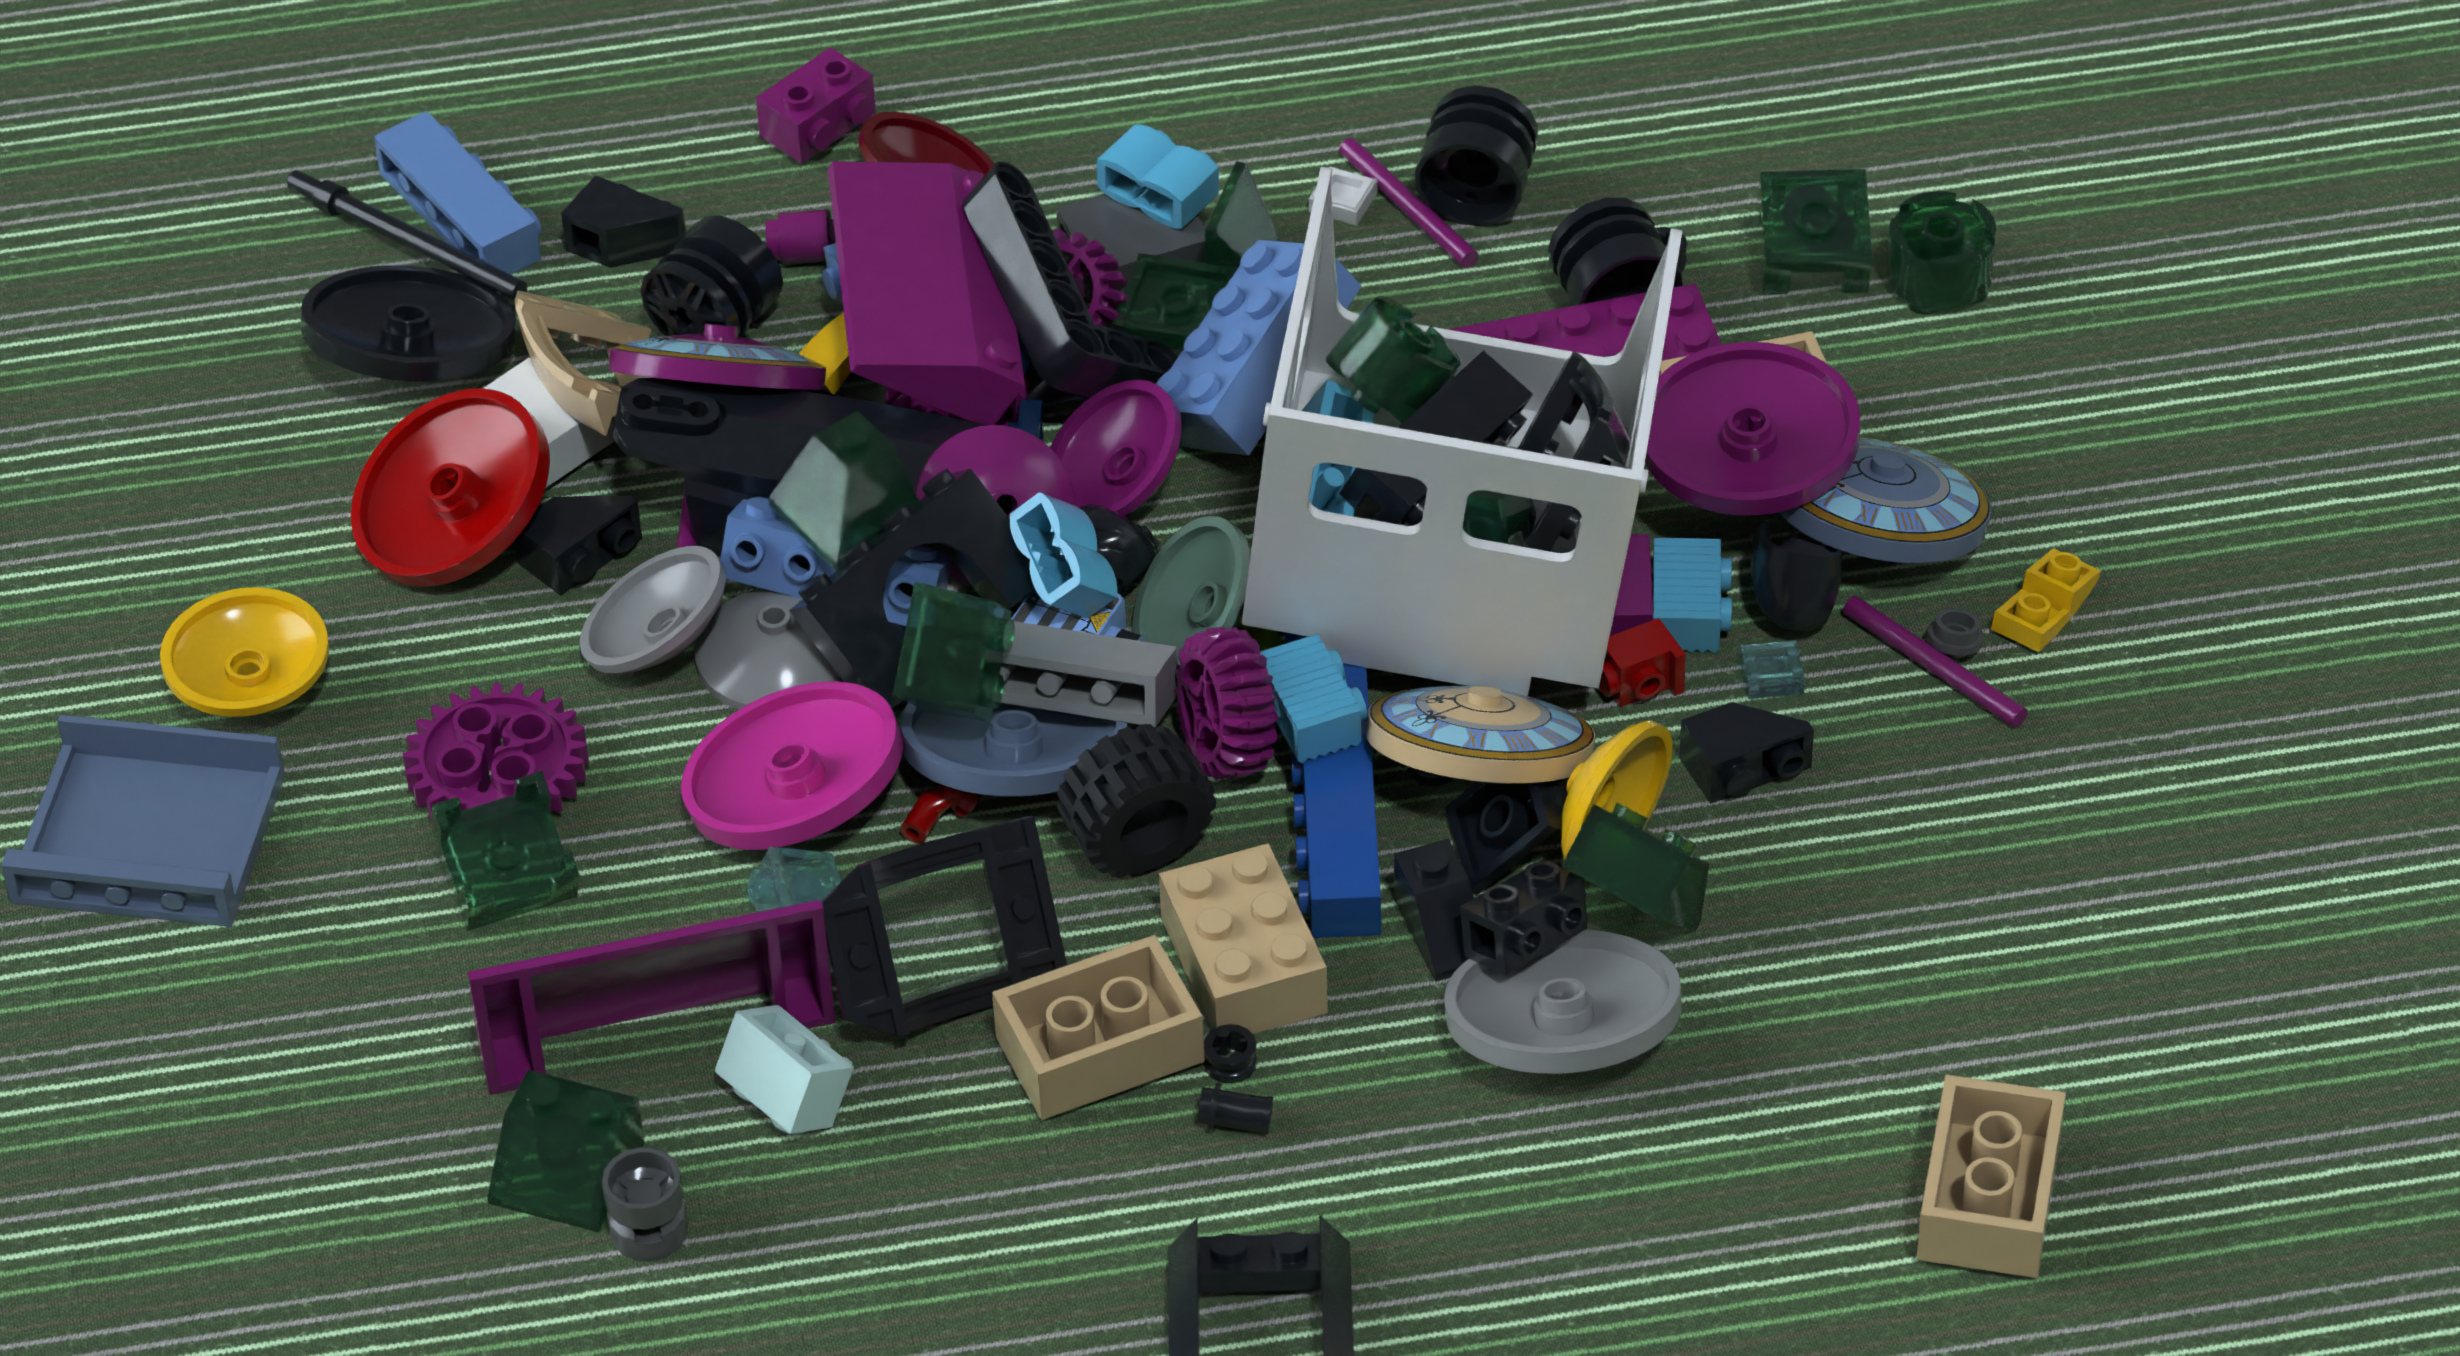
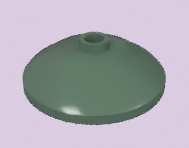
M1219 516L1197 518L1180 528L1164 544L1145 574L1135 602L1132 632L1145 636L1146 642L1176 646L1177 666L1180 665L1178 658L1180 649L1184 648L1188 637L1194 636L1195 633L1206 632L1207 628L1222 626L1225 629L1235 628L1243 614L1250 550L1242 530L1234 523Z

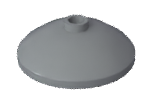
M685 546L661 553L631 570L602 596L587 617L579 641L583 657L597 671L628 674L662 664L682 653L702 634L720 605L726 582V570L721 560L708 548Z
M759 588L732 598L716 610L702 634L696 639L694 646L696 670L699 678L714 697L733 708L741 709L766 695L793 686L815 682H844L789 610L799 603L802 598Z

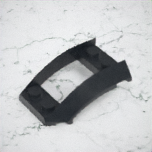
M1573 351L1570 358L1566 360L1517 449L1554 456L1560 443L1552 439V436L1559 423L1563 421L1571 425L1584 403L1589 414L1590 425L1572 459L1610 466L1611 461L1604 458L1603 456L1605 455L1625 466L1630 449L1628 434L1607 386L1582 355ZM1494 493V497L1503 501L1516 518L1523 536L1522 547L1556 553H1567L1575 548L1576 535L1574 530L1582 517L1576 508L1565 504Z
M1034 816L940 838L859 864L822 901L828 954L844 1019L868 1028L871 1027L896 1035L897 1037L910 1035L909 1032L952 1017L993 1006V991L1067 966ZM981 860L1005 965L958 977L901 996L877 890L925 874Z
M1320 1214L1319 1233L1310 1234L1283 1232L1274 1235H1237L1226 1233L1218 1236L1198 1237V1219L1196 1218L1168 1247L1169 1356H1200L1199 1293L1321 1290L1323 1356H1354L1350 1242Z

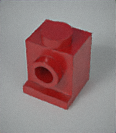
M1660 618L1609 636L1599 689L1604 696H1612L1619 708L1641 699L1651 698L1668 689L1674 696L1684 693L1686 654Z

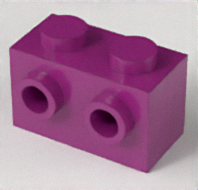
M831 47L755 97L759 135L801 164L821 150L828 148L834 141L856 126L863 124L876 113L873 74Z

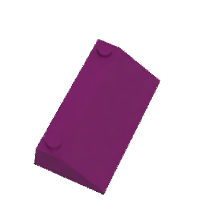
M833 161L828 167V178L851 372L966 420L985 425H995L1025 386L1016 325L963 207L964 198L985 175L978 171H967L951 163Z
M821 899L468 971L471 1006L489 1095L548 1083L541 1039L765 992L768 993L771 1006L779 1005L807 1029L836 1023L824 911Z

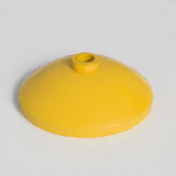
M261 587L238 588L209 596L195 603L179 615L163 638L160 650V663L163 677L170 690L177 698L190 707L219 716H255L274 711L289 704L314 685L327 664L329 639L323 619L303 599L277 589Z
M1645 721L1631 725L1601 744L1585 763H1580L1570 775L1566 787L1568 795L1562 813V853L1568 871L1583 877L1584 881H1592L1606 874L1632 847L1649 821L1662 794L1672 760V737L1666 727L1654 721Z

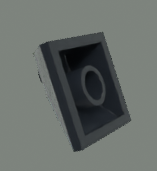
M1569 777L1538 783H1491L1476 781L1445 807L1460 862L1469 878L1473 894L1478 895L1562 826V813L1568 795L1566 787Z

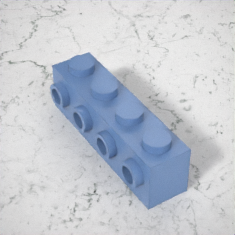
M754 497L748 500L743 499L727 517L720 560L725 567L726 579L802 598L798 591L806 583L822 572H825L828 577L844 565L839 558L843 552L862 538L866 537L871 542L883 530L871 525L850 527L832 522L833 519L829 515L821 512L805 511L796 513L781 509L776 501L767 498ZM914 547L904 553L892 566L884 585L883 603L888 622L928 632L943 613L952 560L938 551L923 547Z

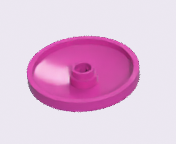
M830 681L786 688L766 695L742 707L707 734L693 751L683 771L681 780L682 799L698 831L706 838L720 845L735 849L762 850L800 843L826 833L851 819L867 807L885 789L893 778L902 758L903 737L901 729L888 702L877 692L867 687L848 682Z

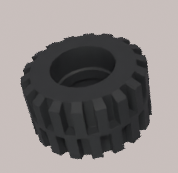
M1141 724L1135 730H1132L1131 727L1120 729L1116 735L1103 737L1097 741L1098 744L1090 750L1086 749L1079 755L1077 764L1070 766L1064 775L1067 781L1059 785L1057 795L1060 801L1057 802V807L1064 823L1084 854L1099 872L1103 874L1109 872L1112 877L1122 878L1128 873L1131 877L1143 876L1146 871L1152 869L1157 871L1164 868L1165 864L1169 861L1177 860L1186 853L1185 850L1190 845H1195L1202 837L1200 832L1209 827L1213 819L1210 812L1216 808V798L1213 795L1215 790L1177 733L1173 734L1169 728L1159 726L1155 729L1152 724Z

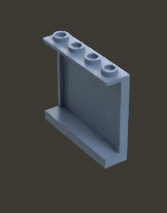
M59 715L57 723L63 745L22 850L7 849L1 864L10 904L232 927L285 778L278 737L214 731L203 728L155 725L146 722L136 723L98 719L95 717Z

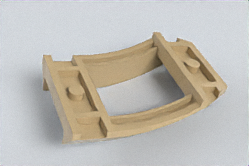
M517 291L514 302L521 332L534 368L544 386L566 413L606 436L610 423L615 424L621 388L638 378L653 377L614 372L619 385L590 379L569 363L552 338L558 339L561 331L572 333L571 339L597 348H601L604 340L606 351L610 358V348L647 339L652 329L647 326L621 320V316L600 308Z

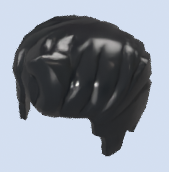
M1091 503L1083 505L1079 508L1090 518L1096 532L1097 552L1104 556L1111 565L1118 580L1117 593L1122 595L1138 578L1146 574L1152 561L1161 549L1160 541L1153 536L1146 526L1134 524L1112 509Z

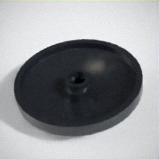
M383 265L345 271L317 283L305 295L301 306V333L307 345L314 352L337 366L377 378L418 382L461 378L482 372L498 364L509 354L514 344L515 313L512 306L500 293L467 276L435 268Z

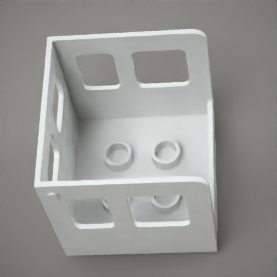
M1321 167L1271 403H1266L1263 425L1267 426L1241 625L1303 636L1319 634L1321 641H1324L1325 648L1328 650L1335 649L1339 653L1343 664L1466 686H1489L1528 696L1531 677L1599 688L1639 492L1645 493L1649 470L1644 469L1682 230L1670 229L1668 244L1622 351L1610 357L1578 353L1591 364L1604 381L1629 437L1630 449L1625 466L1604 455V458L1611 461L1609 466L1572 459L1590 425L1589 414L1584 403L1571 425L1563 421L1559 423L1552 436V439L1560 443L1554 456L1517 449L1566 360L1570 358L1572 351L1357 314L1345 309L1340 304L1337 289L1331 196L1333 168ZM1483 350L1533 393V396L1521 412L1527 418L1525 424L1506 444L1499 438L1493 443L1495 445L1398 428ZM1327 379L1377 400L1373 423L1305 412L1302 409ZM1321 463H1334L1416 478L1427 487L1422 521L1413 526L1407 523L1405 525L1376 521L1375 519L1383 507L1371 496L1355 508L1353 516L1319 510L1310 502L1314 467ZM1494 493L1565 504L1576 508L1582 517L1574 530L1576 535L1575 548L1567 553H1556L1522 547L1523 536L1516 518L1503 501L1494 497Z

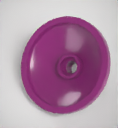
M1129 380L1116 383L1097 392L1081 404L1063 424L1050 447L1068 472L1074 490L1076 506L1081 507L1089 503L1098 504L1112 509L1125 517L1150 499L1162 485L1175 462L1181 438L1182 424L1180 412L1176 402L1160 386L1144 380Z
M986 425L967 429L942 443L924 464L917 479L913 496L914 506L926 496L921 488L935 475L945 469L955 473L971 468L996 501L1001 495L1009 498L1012 504L1011 512L1039 492L1076 506L1074 490L1068 472L1052 449L1028 432L1003 425ZM952 561L949 577L966 586L973 587L958 566Z

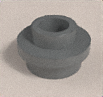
M1956 608L1940 611L1936 615V619L1930 623L1927 632V640L1930 645L1949 658H1963L1976 653L1981 649L1984 638L1979 619L1971 612Z

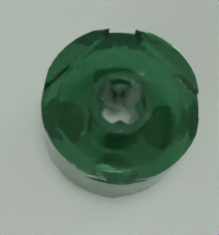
M1930 191L1917 194L1906 199L1900 205L1899 213L1894 218L1892 216L1889 224L1886 275L1891 288L1896 294L1907 301V306L1911 311L1917 314L1928 315L1936 310L1956 309L1969 304L1981 303L1987 298L1992 282L1996 239V223L1993 215L1982 203L1972 199L1971 206L1957 201L1956 193L1948 191Z
M1378 296L1363 310L1325 358L1333 370L1341 376L1348 378L1355 385L1351 395L1362 407L1372 413H1378L1381 408H1384L1398 421L1403 423L1452 380L1461 362L1453 347L1432 326L1424 332L1420 327L1411 322L1416 315L1414 312L1392 299Z

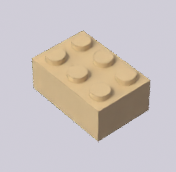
M1269 843L1159 873L1161 920L1211 1030L1221 1025L1234 1024L1240 1025L1248 1029L1252 1034L1328 1013L1326 964Z
M1156 935L992 992L996 1039L1041 1120L1205 1062L1203 1016Z
M1945 1075L1920 1214L1917 1260L2038 1278L2061 1140L2066 1092Z

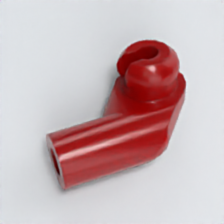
M940 784L920 795L900 826V831L907 840L913 843H923L942 813L951 807L957 815L967 816L979 802L980 794L965 792Z

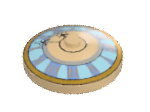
M1441 686L1404 690L1379 698L1371 704L1368 710L1366 738L1375 750L1406 766L1451 778L1491 783L1554 781L1570 777L1573 770L1580 763H1585L1594 752L1595 732L1590 724L1578 715L1536 698L1489 686Z

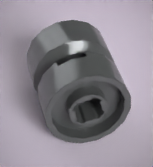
M642 1147L624 1151L613 1158L604 1169L602 1187L608 1210L609 1231L614 1247L622 1255L636 1261H654L669 1256L680 1248L686 1239L688 1230L681 1173L677 1162L666 1152L655 1148Z

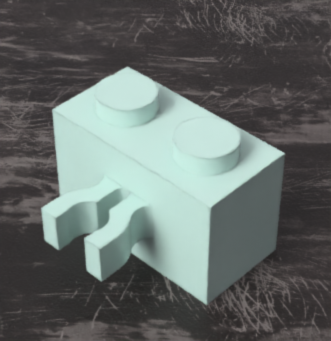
M779 1005L735 1012L714 1072L734 1087V1092L739 1097L752 1102L770 1117L772 1124L776 1128L789 1134L799 1135L806 1131L833 1126L854 1066L852 1065L853 1062L848 1058L842 1057L835 1052L826 1040L819 1039Z

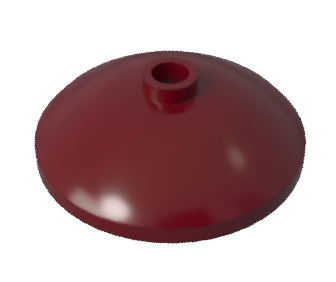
M881 112L866 120L858 136L859 148L865 162L951 163L967 171H978L984 175L995 164L982 149L960 133L941 123L910 113Z

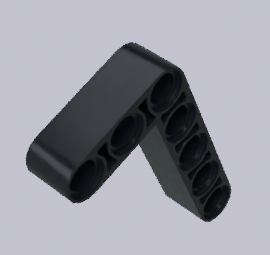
M1001 161L995 163L964 198L963 207L1038 375L1055 389L1088 398L1111 385L1123 381L1144 380L1157 384L1161 376L1170 370L1178 358L1177 355L1159 341L1094 324L1031 183L1015 166Z

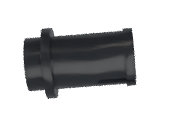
M1215 1083L1214 1089L1203 1087L1197 1123L1208 1124V1130L1214 1131L1217 1125L1257 1131L1268 1135L1274 1096L1264 1097L1221 1090V1084Z

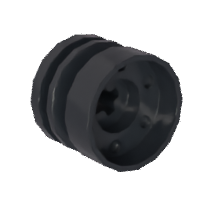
M1477 85L1455 89L1442 97L1433 111L1430 126L1426 133V142L1421 149L1415 169V187L1422 201L1437 215L1462 225L1479 227L1497 224L1511 216L1522 199L1528 177V169L1532 164L1533 154L1538 143V125L1531 110L1515 96L1492 87Z
M1625 197L1603 198L1584 204L1566 216L1553 232L1548 246L1549 263L1554 273L1558 276L1561 287L1567 292L1571 306L1646 293L1666 246L1663 244L1662 237L1655 228L1651 216L1640 203ZM1678 266L1676 267L1673 287L1683 286L1682 274Z
M720 215L705 216L695 223L675 244V248L643 278L640 292L646 312L653 324L664 336L704 334L705 324L736 326L737 337H741L749 329L750 324L758 319L780 296L783 278L780 265L771 249L756 233L738 221Z

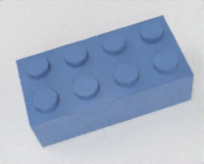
M1257 240L1243 254L1240 262L1241 265L1226 287L1216 294L1212 302V308L1199 327L1187 337L1183 351L1170 370L1158 380L1156 385L1166 391L1178 406L1182 424L1180 445L1183 448L1249 456L1266 431L1267 426L1263 425L1266 403H1271L1304 243ZM1336 259L1338 300L1347 309L1362 286Z

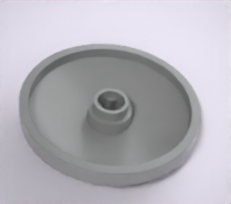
M1596 930L1582 931L1506 976L1468 959L1453 973L1447 983L1444 994L1448 1031L1457 1044L1466 1052L1499 1067L1543 1074L1590 1071L1632 1059L1650 1050L1665 1039L1678 1023L1682 1010L1680 977L1674 964L1663 953L1637 939Z

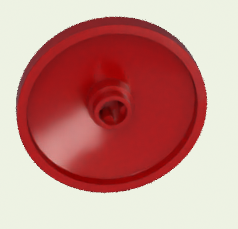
M483 388L452 392L433 399L411 412L381 440L366 462L356 484L351 506V527L355 542L361 553L387 578L400 584L415 587H430L454 582L489 564L521 534L542 499L549 475L550 452L545 432L540 423L512 396L500 391Z

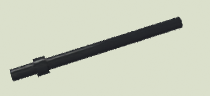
M294 170L287 179L289 189L313 200L316 208L332 216L342 214L514 300L517 291L527 292V283L350 196L348 189L331 180L320 181L299 170Z

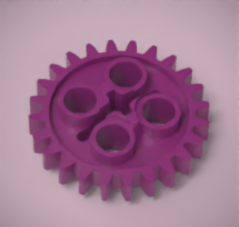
M499 682L494 683L491 693L483 695L476 686H472L470 690L471 698L463 700L458 695L452 693L449 695L451 703L449 709L433 704L430 707L433 721L417 719L416 727L418 734L408 735L406 738L408 752L403 753L408 790L409 792H414L416 805L418 807L428 806L431 820L438 819L446 814L447 826L451 830L461 822L467 821L471 835H474L482 824H490L493 836H496L501 831L502 823L510 822L517 832L522 831V819L530 817L538 824L544 823L543 809L548 808L560 813L563 811L561 796L576 798V782H584L586 780L585 765L589 764L585 730L583 725H578L576 712L574 710L564 712L563 701L560 697L546 703L544 689L542 688L533 692L529 697L524 696L522 683H518L510 694L502 692ZM501 735H502V738H503V745H504V746H502V743H501ZM489 771H491L492 781H490Z

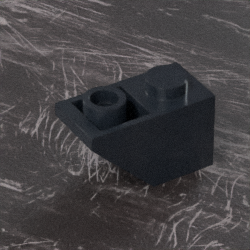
M596 175L561 212L566 251L609 268L664 257L675 248V244L686 234L683 208Z
M631 495L550 498L537 507L529 523L514 540L517 564L562 596L580 582L589 579L594 572L618 555L630 550L635 543L642 539L638 502Z
M1730 702L1681 720L1679 759L1709 803L1712 804L1731 796L1745 794L1753 788L1781 778L1795 776L1801 771L1812 768L1814 729L1808 721Z

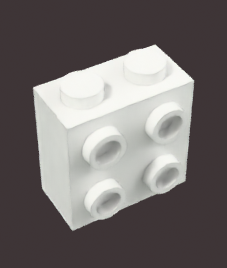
M530 357L483 388L500 391L512 396L540 423L545 432L550 452L549 475L545 488L615 441L613 438L615 424L610 423L607 435L604 436L566 413L544 386Z

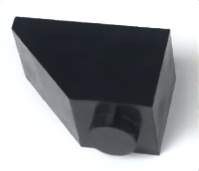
M1448 838L1394 853V899L1435 982L1450 978L1468 960V958L1464 957L1460 906L1474 899L1469 878Z

